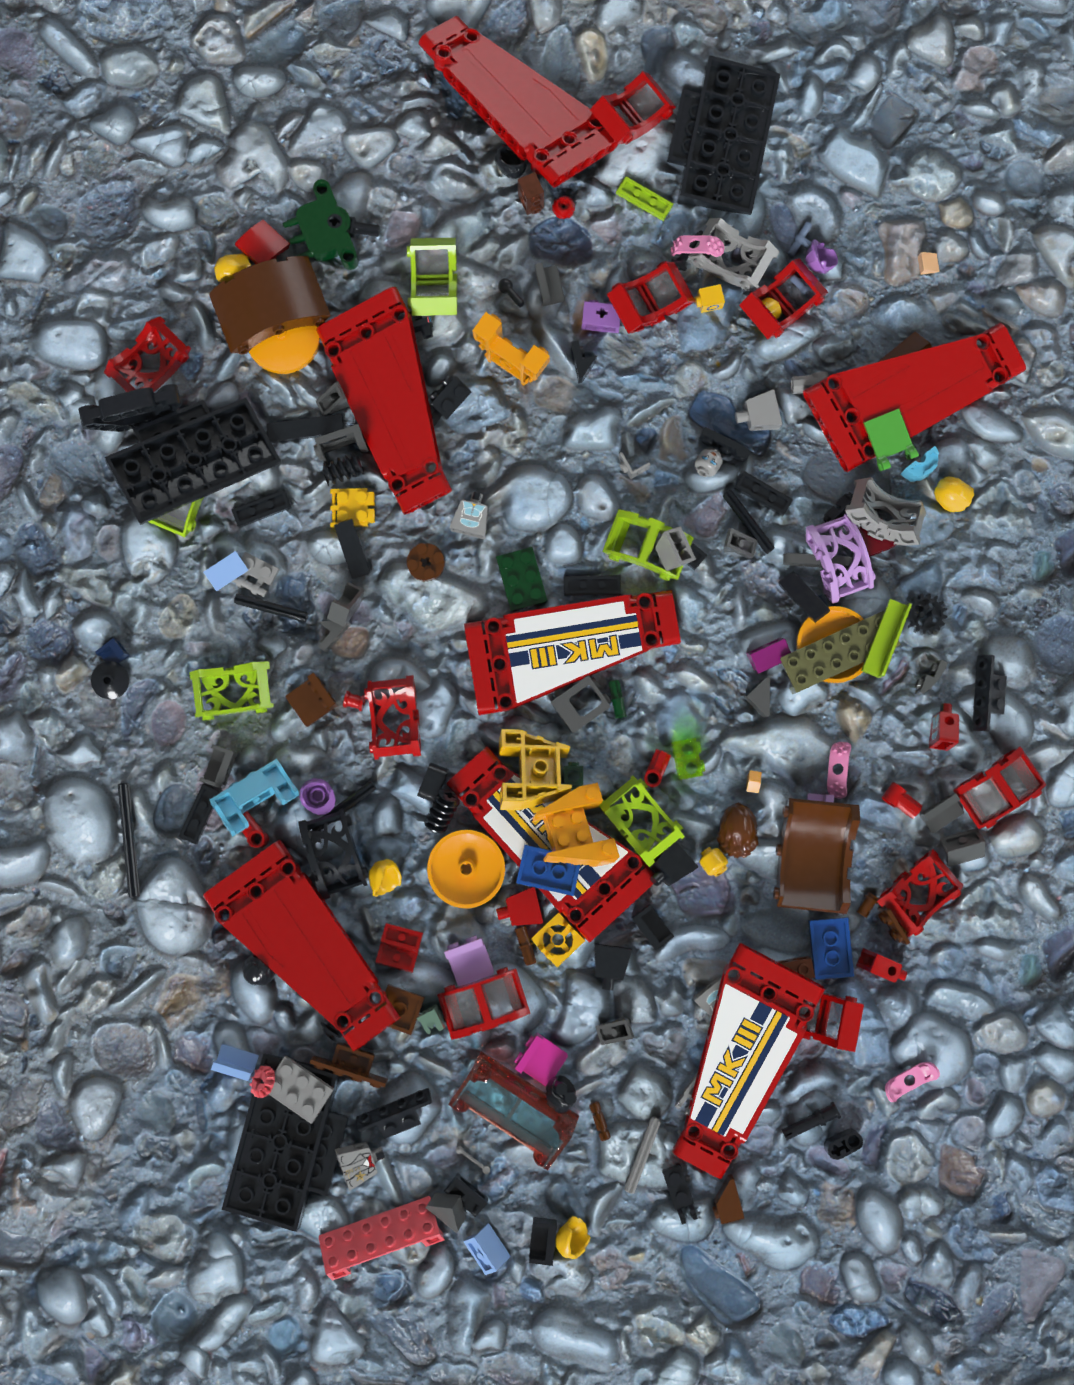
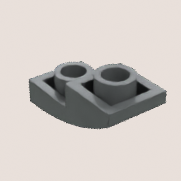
M939 660L933 663L929 670L931 675H924L918 678L915 684L917 689L915 694H924L934 686L945 671L948 662Z

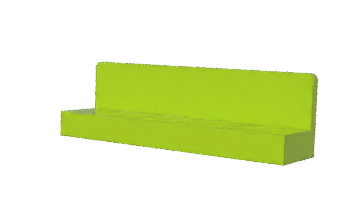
M892 599L888 600L861 669L862 672L877 678L885 676L911 609V603L905 605Z

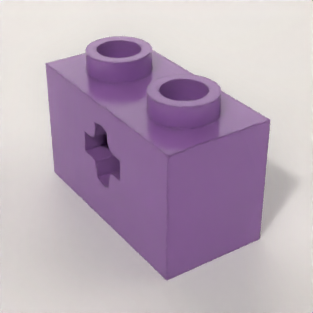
M597 300L584 301L581 330L619 334L620 318L611 302L605 304L599 303Z

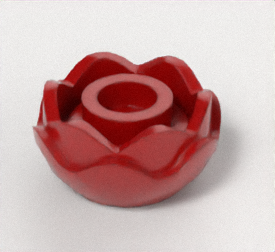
M559 196L552 204V211L559 219L570 218L575 211V203L568 196Z

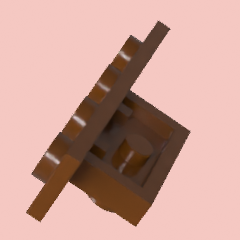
M340 1042L336 1046L332 1060L316 1055L310 1060V1064H313L317 1069L325 1070L326 1068L332 1070V1073L338 1076L347 1075L357 1082L366 1081L375 1088H385L388 1078L370 1073L375 1058L374 1053L361 1049L353 1052L349 1045Z

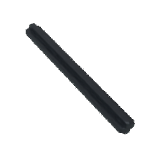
M129 783L118 784L128 897L135 898L140 896L130 786Z

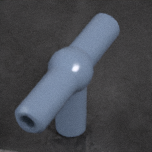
M805 222L799 234L795 236V241L788 251L790 257L795 256L800 245L808 249L811 247V241L805 238L812 226L810 222Z
M796 275L790 278V281L800 290L801 294L806 295L809 299L815 295L809 285L803 283ZM814 275L820 281L819 276Z

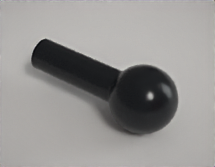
M508 278L501 279L498 283L500 292L507 293L515 304L521 308L524 305V301L513 290L511 280Z

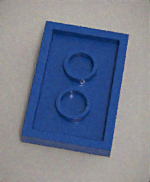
M524 845L516 883L574 896L581 864L544 862V857L547 853L552 852L551 850Z
M848 917L808 920L814 979L854 977Z

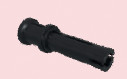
M830 1102L829 1106L821 1110L816 1109L814 1111L815 1114L784 1129L782 1128L781 1130L786 1140L788 1141L818 1125L825 1126L827 1122L835 1118L840 1119V1113L834 1102Z

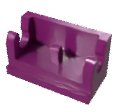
M780 637L747 652L746 655L754 671L756 670L759 674L781 664L780 658L790 654L791 651L785 638Z

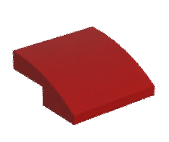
M261 220L245 232L235 242V246L255 264L276 259V256L289 249L290 243L265 220Z
M386 923L375 964L413 973L423 933Z

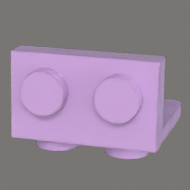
M476 935L465 939L466 943L460 945L458 942L447 946L448 949L444 951L458 986L469 984L494 973L482 937L477 938Z

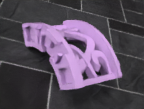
M847 513L843 517L824 524L806 527V542L811 548L816 561H821L823 570H820L823 582V592L832 604L839 602L841 597L866 588H874L876 577L872 570L866 545L858 527L851 521ZM844 526V529L846 530L847 534H843L841 529L837 532L836 536L834 529ZM824 532H829V535H820ZM838 544L854 552L853 560L848 570L840 564L832 563L831 559L838 551ZM826 546H832V551L828 552ZM839 569L842 572V574L839 573V575L836 576L835 570ZM861 572L862 580L852 584L850 577L858 580V573ZM844 583H846L847 586L842 587V588H839V587H841Z

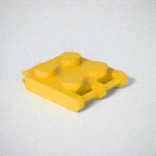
M367 488L330 489V494H332V506H330L332 522L330 527L335 528V524L353 519L355 527H368V523H375V510L368 509V506H375L374 492H368Z

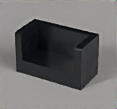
M648 904L631 917L655 950L674 937L651 904Z
M533 1217L529 1263L553 1266L557 1229L556 1219Z

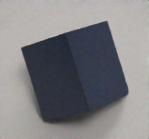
M114 638L95 651L105 662L114 661L120 663L130 656L120 641Z

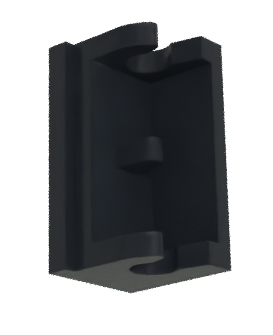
M459 1173L456 1174L444 1189L446 1194L460 1195L463 1207L474 1217L488 1203V1197Z

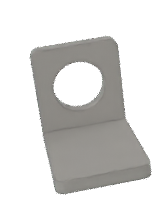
M622 452L619 453L620 468L623 473L627 472L630 479L650 469L651 465L647 463L633 471Z

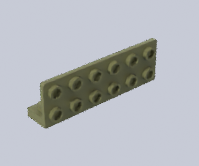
M884 611L781 657L780 661L792 684V687L789 688L792 695L865 662ZM898 640V643H897L896 647H898V646L901 645L900 642H899V640Z

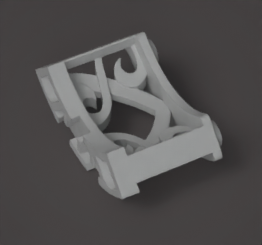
M709 218L706 223L707 227L702 235L711 236L712 232H714V236L722 240L724 252H731L737 247L740 248L741 258L745 263L727 268L722 256L715 257L710 255V258H706L702 253H690L688 257L693 261V265L704 269L725 282L741 287L743 290H757L759 288L758 283L772 258H777L780 251L769 240L756 239L750 236L746 239L739 236V231L727 224L722 218ZM724 241L729 242L730 245H729V246H725ZM747 252L752 253L749 255V258L745 255ZM751 266L755 268L753 274L752 269L750 268Z
M872 477L854 481V494L851 504L846 505L845 511L858 528L861 526L868 531V535L880 541L886 539L894 541L896 545L920 544L921 539L919 536L924 517L926 516V510L921 500H905L894 497L883 491ZM874 509H881L890 513L895 520L886 522L880 519Z

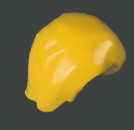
M244 253L224 255L218 258L215 264L214 272L216 279L220 283L222 281L228 282L234 278L233 274L250 267L251 263Z
M948 476L938 482L934 494L938 503L945 510L961 512L971 504L974 497V489L961 479Z
M384 859L377 861L369 870L372 896L384 895L386 892L393 891L396 886L401 885L402 876L398 865L393 860Z
M572 1216L556 1233V1248L564 1258L577 1259L585 1252V1248L591 1238L588 1235L586 1223L581 1218Z

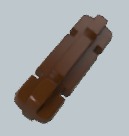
M598 1101L589 1104L591 1113H593L592 1116L597 1131H599L600 1140L606 1141L611 1136L609 1130L606 1129L607 1124L603 1112L600 1111V1103Z

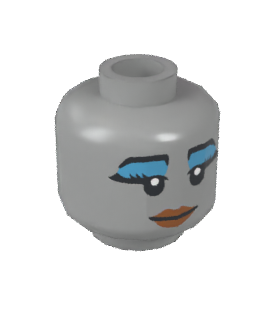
M709 448L704 449L695 461V468L699 475L702 477H712L718 472L723 463L720 452Z

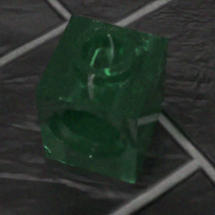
M568 762V766H564V784L572 785L571 789L583 786V766H579V762ZM571 770L578 772L579 778L577 781L569 780L568 773Z

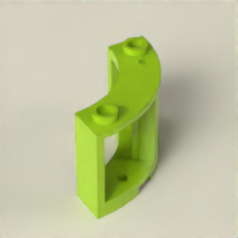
M618 509L602 551L609 555V559L616 562L623 560L639 565L659 574V578L670 581V578L678 580L683 568L681 566L666 571L648 562L658 533L663 534L665 531L673 529L672 527L666 526L664 522L651 517L647 519L639 516L638 513ZM630 524L648 529L638 557L620 553ZM684 532L691 547L694 537Z

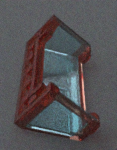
M482 1051L448 1104L457 1112H466L470 1109L532 1150L535 1163L547 1171L572 1138L579 1119V1115L570 1109L562 1114L556 1113L554 1107L547 1101L546 1093Z

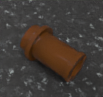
M869 892L867 895H864L865 899L856 911L865 918L868 917L875 903L878 904V897Z

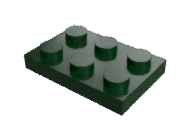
M533 547L496 556L511 612L548 602Z

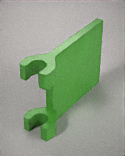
M899 409L863 423L877 458L879 471L891 468L890 462L886 457L905 450L907 460L919 456L912 444Z

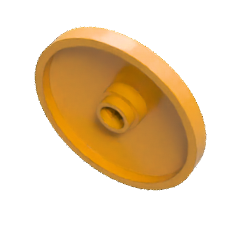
M305 326L284 331L280 335H274L260 342L249 353L253 360L267 371L277 374L299 371L306 367L318 352L320 346V337L316 331L318 326Z
M830 606L828 607L830 612L816 623L809 617L802 623L796 638V650L864 619L851 609ZM864 662L823 682L843 683L852 680L862 673L861 669Z
M460 830L446 835L434 846L428 859L427 874L433 891L441 900L458 908H474L491 900L499 891L505 876V861L500 848L490 837L474 830Z

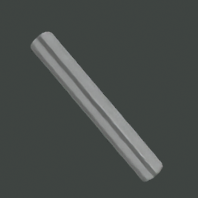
M656 1117L650 1118L624 1187L625 1191L630 1194L635 1193L661 1124L660 1119Z

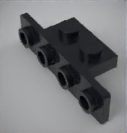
M994 655L977 656L972 731H989L991 713L1004 714L1007 676L994 674Z
M429 1088L419 1090L416 1093L357 1116L358 1131L362 1132L378 1126L382 1136L386 1139L421 1125L416 1109L432 1103Z

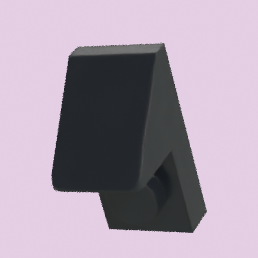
M579 340L571 342V352L579 384L584 381L595 365L597 356L583 358L585 357L584 348L579 345Z

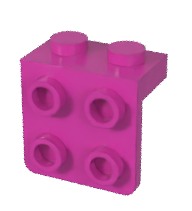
M536 1033L534 1037L531 1035L527 1040L525 1051L523 1053L520 1052L515 1058V1070L520 1073L525 1072L546 1086L549 1080L556 1076L566 1061L568 1054L539 1033Z

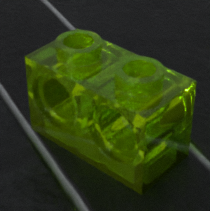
M696 738L672 742L678 780L703 776L705 765L704 761L700 760L699 753L702 752L700 741H696ZM684 744H689L692 747L691 754L683 753L682 747ZM688 763H693L696 767L693 774L686 771Z

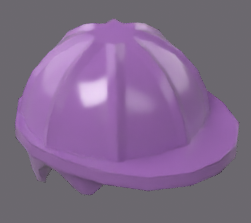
M814 239L807 251L805 261L808 269L811 271L826 274L838 264V257L833 249L824 247V242L819 243Z
M313 778L305 782L300 789V801L310 812L317 815H326L334 808L336 802L335 794L325 780Z

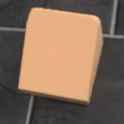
M921 252L918 256L920 275L938 273L937 253Z

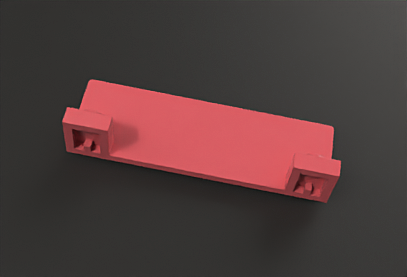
M424 1197L319 1235L326 1275L330 1279L336 1280L351 1274L350 1267L419 1242H422L427 1247L444 1241V1235L438 1227L436 1216L426 1209L431 1197Z

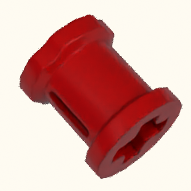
M346 691L343 707L357 708L362 712L366 701L365 695L359 696Z

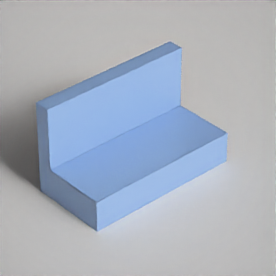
M235 551L203 573L214 589L218 591L247 572L248 568L242 561L239 553Z
M222 1044L217 1060L213 1062L211 1070L249 1081L254 1074L259 1055Z
M489 1223L477 1234L468 1236L463 1241L485 1275L496 1272L511 1257Z

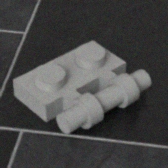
M245 552L241 559L248 568V571L232 582L236 583V586L240 588L244 587L250 590L256 596L265 597L268 591L262 588L264 583L272 586L280 569ZM251 576L258 581L256 584L247 581V579Z

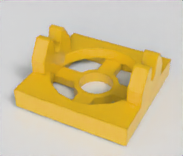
M559 912L531 938L539 950L556 967L560 966L585 942V939ZM561 925L566 928L562 932H555L551 927ZM545 932L551 936L550 943L546 947L543 941ZM570 932L573 939L571 947L565 943V936ZM555 934L563 936L562 944L555 945L552 942ZM554 947H561L565 953L553 954L550 951Z

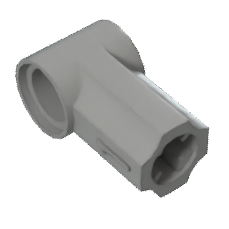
M816 372L808 376L792 377V394H802L803 390L828 377V372Z

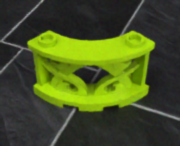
M269 661L235 665L231 668H225V671L224 667L198 669L189 672L190 680H192L196 709L195 718L202 717V721L213 720L214 716L250 711L265 713L268 708L274 707V704L270 701L267 669H270ZM244 675H247V680L245 681H250L249 684L242 682ZM231 676H234L240 686L247 688L244 695L236 703L231 702L219 693L229 685ZM221 678L223 680V684L220 687L215 688L214 686L219 685L216 682L217 679ZM200 679L202 680V683L207 689V691L203 693L201 692ZM255 688H258L259 694L253 692ZM207 695L213 696L206 701V704L211 702L214 704V708L210 710L203 709L202 697ZM256 696L259 697L260 703H255L254 698ZM247 701L251 705L247 707H242ZM222 704H223L224 706L230 708V709L220 710L221 707H222Z
M632 775L629 781L606 800H603L599 807L625 840L630 843L636 853L650 867L655 863L654 859L679 838L683 839L685 836L681 832L683 828L678 821L675 820L673 822L647 792L646 788L648 786L641 778L637 780ZM633 787H636L640 793L639 797L635 798L631 793L630 799L632 802H627L624 795ZM644 796L650 802L651 805L642 803L644 800ZM622 797L624 803L612 806ZM631 809L652 813L651 832L645 829H637L632 832L628 830L633 823ZM624 810H627L629 813V820L627 821L621 819L622 815H626ZM659 814L666 822L659 823ZM663 828H670L672 832L663 840L657 837V834L666 835L663 832ZM641 833L649 836V839L645 837L643 841H640L638 835ZM654 842H658V844L651 849Z

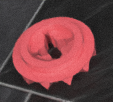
M260 1066L259 1069L255 1070V1075L251 1077L252 1082L250 1086L252 1087L251 1093L254 1094V1097L264 1098L273 1089L275 1073L270 1066Z

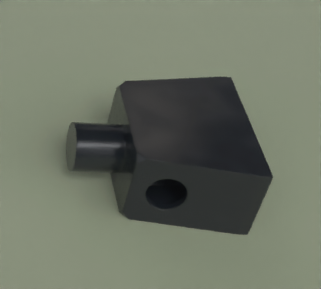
M676 841L655 858V863L651 865V868L656 873L650 877V880L655 886H659L662 882L670 886L696 870L698 865Z
M594 943L595 976L603 978L602 989L613 991L614 980L624 979L632 953L631 948Z

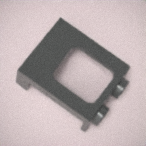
M359 424L314 438L316 445H313L315 453L319 460H323L326 465L329 464L325 453L357 443L361 453L369 451ZM346 435H347V437H345V438H342V439H339V440H336V441H333V442H330V443H327V444H323V443H326V442H329V441H332V440H335V439H338V438H340V437H343V436H346Z
M589 675L551 701V705L572 734L611 707L609 704L611 700L607 694H602L599 691V683L594 677L590 678ZM590 685L602 703L585 716H580L569 699Z

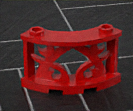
M161 316L146 322L143 330L135 339L137 344L131 350L127 347L120 354L108 360L104 373L109 378L112 377L126 392L136 390L130 384L134 378H136L135 385L137 387L140 383H144V386L141 388H152L153 392H155L189 359L188 354L191 347L189 345L186 346L164 324L165 320ZM160 333L166 338L164 341H163V339H162ZM153 343V346L156 348L150 350L149 346ZM169 343L177 349L174 356H171V352L174 350L172 347L165 348ZM143 352L149 355H155L160 352L159 371L150 373L140 372L143 367L140 355ZM134 361H137V366H136V368H135L134 365H133V366L130 365V364L133 363ZM119 372L128 375V377L125 379Z
M409 675L402 679L368 681L367 688H364L365 699L369 700L372 742H369L370 753L374 754V759L379 760V757L413 754V757L421 756V736L418 727L420 726L416 703L417 694L414 675ZM396 687H405V688H402V689L398 690V691L395 692V693H394L393 690H392V688H396ZM388 688L389 698L381 692L382 699H376L375 690ZM397 700H399L400 703L406 701V708H400L397 703ZM393 704L400 713L410 717V719L403 721L398 726L396 733L390 730L382 721L387 710ZM376 705L381 706L378 713L376 712ZM378 727H379L384 733H382V734L379 735V734H378ZM403 727H409V732L404 733L403 731V736H401L400 733ZM386 739L385 745H388L394 739L393 746L380 747V742Z
M934 849L914 862L915 866L911 867L908 873L906 871L902 872L893 881V886L886 888L877 900L881 907L885 905L886 908L891 910L897 921L907 931L905 933L907 937L913 934L915 936L920 934L924 930L923 926L939 908L950 899L955 900L962 894L961 890L964 885L948 869ZM933 863L941 870L942 874L936 875ZM919 874H922V875H923V878H922V879L928 877V880L919 881V880H918V875H919ZM944 876H946L947 879L953 885V887L946 892L942 890L943 885L948 883H937V880ZM909 882L917 886L929 884L926 904L914 905L909 903L911 899ZM902 890H903V891L905 892V894H906V896H904V897L901 896V893H900Z

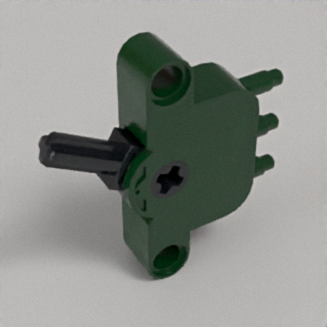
M323 179L317 180L313 186L317 200L302 205L297 210L296 217L283 222L284 228L299 224L302 234L289 239L290 244L293 245L306 241L309 250L297 256L313 257V259L319 262L339 256L344 268L354 270L357 268L359 260L350 237L354 238V234L378 237L380 235V226L356 222L355 217H350L345 209L338 207L328 181ZM322 189L327 190L325 193H319ZM348 256L354 257L351 261L345 260Z

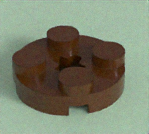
M420 543L409 552L407 567L411 575L419 581L428 582L433 579L435 580L444 571V556L437 546L429 543ZM429 558L431 565L422 567L423 563L421 560Z

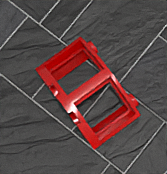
M800 258L792 260L774 277L775 282L768 286L763 285L751 292L739 305L767 339L781 336L787 327L803 316L814 305L816 307L825 300L824 296L828 293ZM796 271L815 293L797 311L777 289ZM767 296L777 300L780 304L781 312L785 315L786 319L779 322L763 304L762 300Z

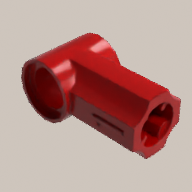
M655 750L643 777V781L648 788H655L660 784L671 758L670 754L662 750ZM649 774L656 775L657 783H649L647 776Z
M892 782L881 798L892 807H897L911 819H914L921 811L923 805L909 796L903 787Z
M246 811L243 815L248 821L249 827L244 829L242 833L247 838V842L251 847L263 848L268 844L269 836L261 829L250 812ZM257 834H260L262 837L260 844L255 843L254 838Z

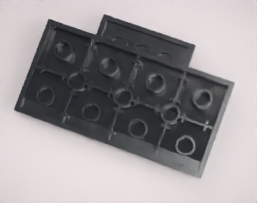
M709 55L700 93L685 89L681 92L667 162L684 166L678 202L732 213L752 214L780 73Z
M247 398L211 413L204 400L193 403L134 428L133 432L139 443L105 457L110 472L140 525L281 463L277 452Z
M264 1053L260 1066H270L275 1072L284 1057ZM294 1060L333 1087L334 1091L312 1124L269 1094L264 1098L254 1097V1094H252L222 1210L297 1232L301 1227L310 1191L328 1196L330 1193L338 1162L335 1149L342 1147L349 1116L331 1111L340 1076L333 1074L332 1070L326 1068L325 1070H320L312 1064Z

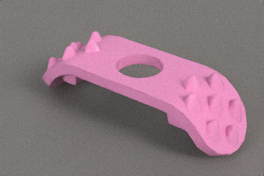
M679 236L673 241L671 256L681 253H706L707 255L719 257L724 253V244L722 240L715 236ZM695 240L700 242L698 247L690 248L691 242Z
M837 742L832 745L830 750L827 791L830 795H834L835 798H845L847 796L849 756L852 748L848 742ZM839 763L843 766V772L836 775L833 772V767Z
M922 1062L888 1080L885 1085L887 1098L890 1102H896L899 1097L920 1085L937 1080L940 1077L939 1069L931 1062ZM907 1075L914 1076L915 1080L912 1085L904 1083Z

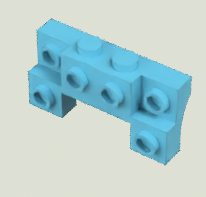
M275 759L256 772H250L241 781L232 783L228 789L211 798L210 803L233 837L249 827V823L243 813L274 794L281 804L284 805L299 796V792L284 771L282 765Z

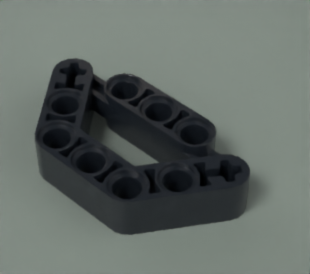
M168 384L162 386L156 393L153 392L152 388H141L102 398L98 401L99 406L85 405L80 407L78 411L83 429L123 432L124 429L125 431L131 430L176 411L182 403L178 386Z

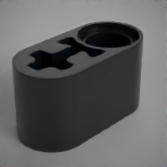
M430 762L417 796L430 802L436 801L435 797L439 795L438 791L442 789L449 769Z
M848 1128L828 1138L824 1143V1149L832 1159L839 1160L859 1150L863 1146V1138L856 1130ZM856 1135V1141L849 1144V1137ZM834 1145L837 1146V1147H836L837 1151H835V1152H833V1147H832V1146H834Z

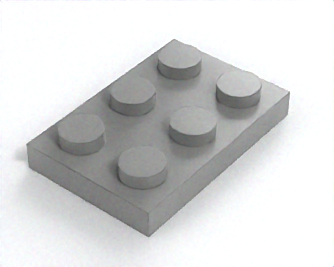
M285 1056L274 1072L275 1083L269 1095L312 1124L334 1091V1088L288 1056Z

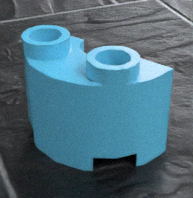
M936 446L927 451L920 459V462L914 461L906 467L901 475L910 482L921 481L927 478L938 466L939 451Z

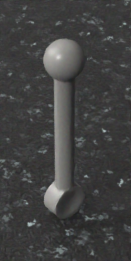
M461 1146L456 1147V1153L464 1155L483 1169L484 1174L490 1173L488 1165L484 1166L466 1153Z

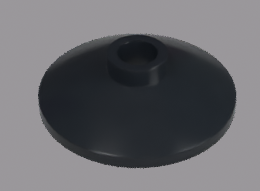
M114 661L103 662L93 670L91 685L95 693L100 697L116 699L127 691L129 675L121 664ZM106 677H109L111 680L109 684L105 682Z

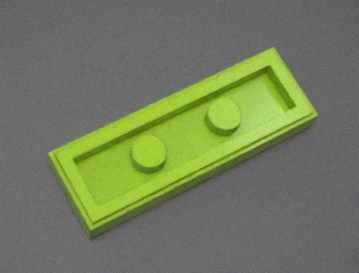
M625 176L616 191V194L663 222L674 204Z

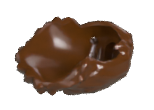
M739 802L732 804L725 809L721 818L717 842L719 843V848L722 849L721 851L728 853L729 857L746 858L759 845L756 830L758 824L754 813L749 807Z

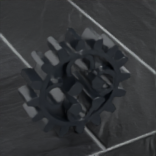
M928 593L925 598L923 594H920L918 599L916 597L911 599L913 603H911L912 606L906 621H910L908 628L913 626L914 633L920 630L921 635H925L926 631L928 635H931L933 630L938 632L940 630L939 626L945 625L942 620L947 618L943 614L947 608L941 607L944 603L943 601L937 602L938 596L931 598V594ZM928 603H930L933 609L927 612L926 615L928 617L922 620L923 626H921L918 621L924 617L925 614L923 612L929 609ZM916 606L919 607V613L915 611ZM931 616H934L936 618V622H933Z

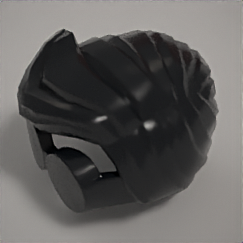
M507 144L500 146L495 154L496 166L508 178H520L526 170L528 160L523 161L513 151L507 150V148L511 149Z
M256 955L248 957L242 967L244 979L254 986L267 985L276 974Z
M559 1075L553 1077L547 1083L546 1098L549 1104L554 1107L556 1113L562 1114L567 1112L577 1100L576 1090L572 1082L567 1077Z

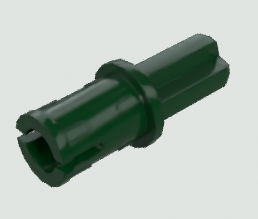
M610 681L609 688L615 719L627 717L624 706L625 697L622 695L620 681Z

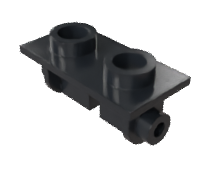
M851 492L845 493L836 502V505L840 507L839 509L832 506L824 514V522L835 520L846 514V505L851 504L853 497Z

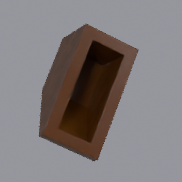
M729 1174L714 1199L715 1206L712 1207L715 1219L719 1218L721 1224L744 1219L736 1184L732 1174Z

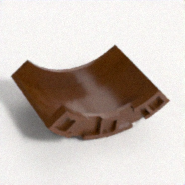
M290 256L285 261L277 262L276 259L252 265L233 274L234 278L228 282L222 281L209 293L230 353L247 354L254 346L269 337L280 335L284 331L294 328L320 326L331 316L308 256Z
M789 798L787 806H783L782 816L784 820L780 844L776 845V856H778L777 887H774L773 898L777 901V907L847 914L851 904V879H847L848 867L851 868L853 849L850 846L851 840L856 839L860 824L859 805Z

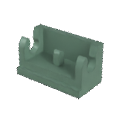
M437 1004L420 1012L417 1016L418 1022H421L428 1034L431 1033L428 1027L433 1029V1026L436 1025V1028L441 1031L446 1026V1021Z

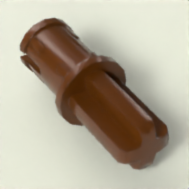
M522 926L514 930L520 945L518 948H521L525 965L529 966L536 963V958L532 948L533 942H530L527 927Z

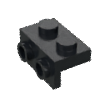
M447 376L441 382V388L438 391L434 390L428 397L430 399L429 405L445 420L453 414L472 392L457 376Z

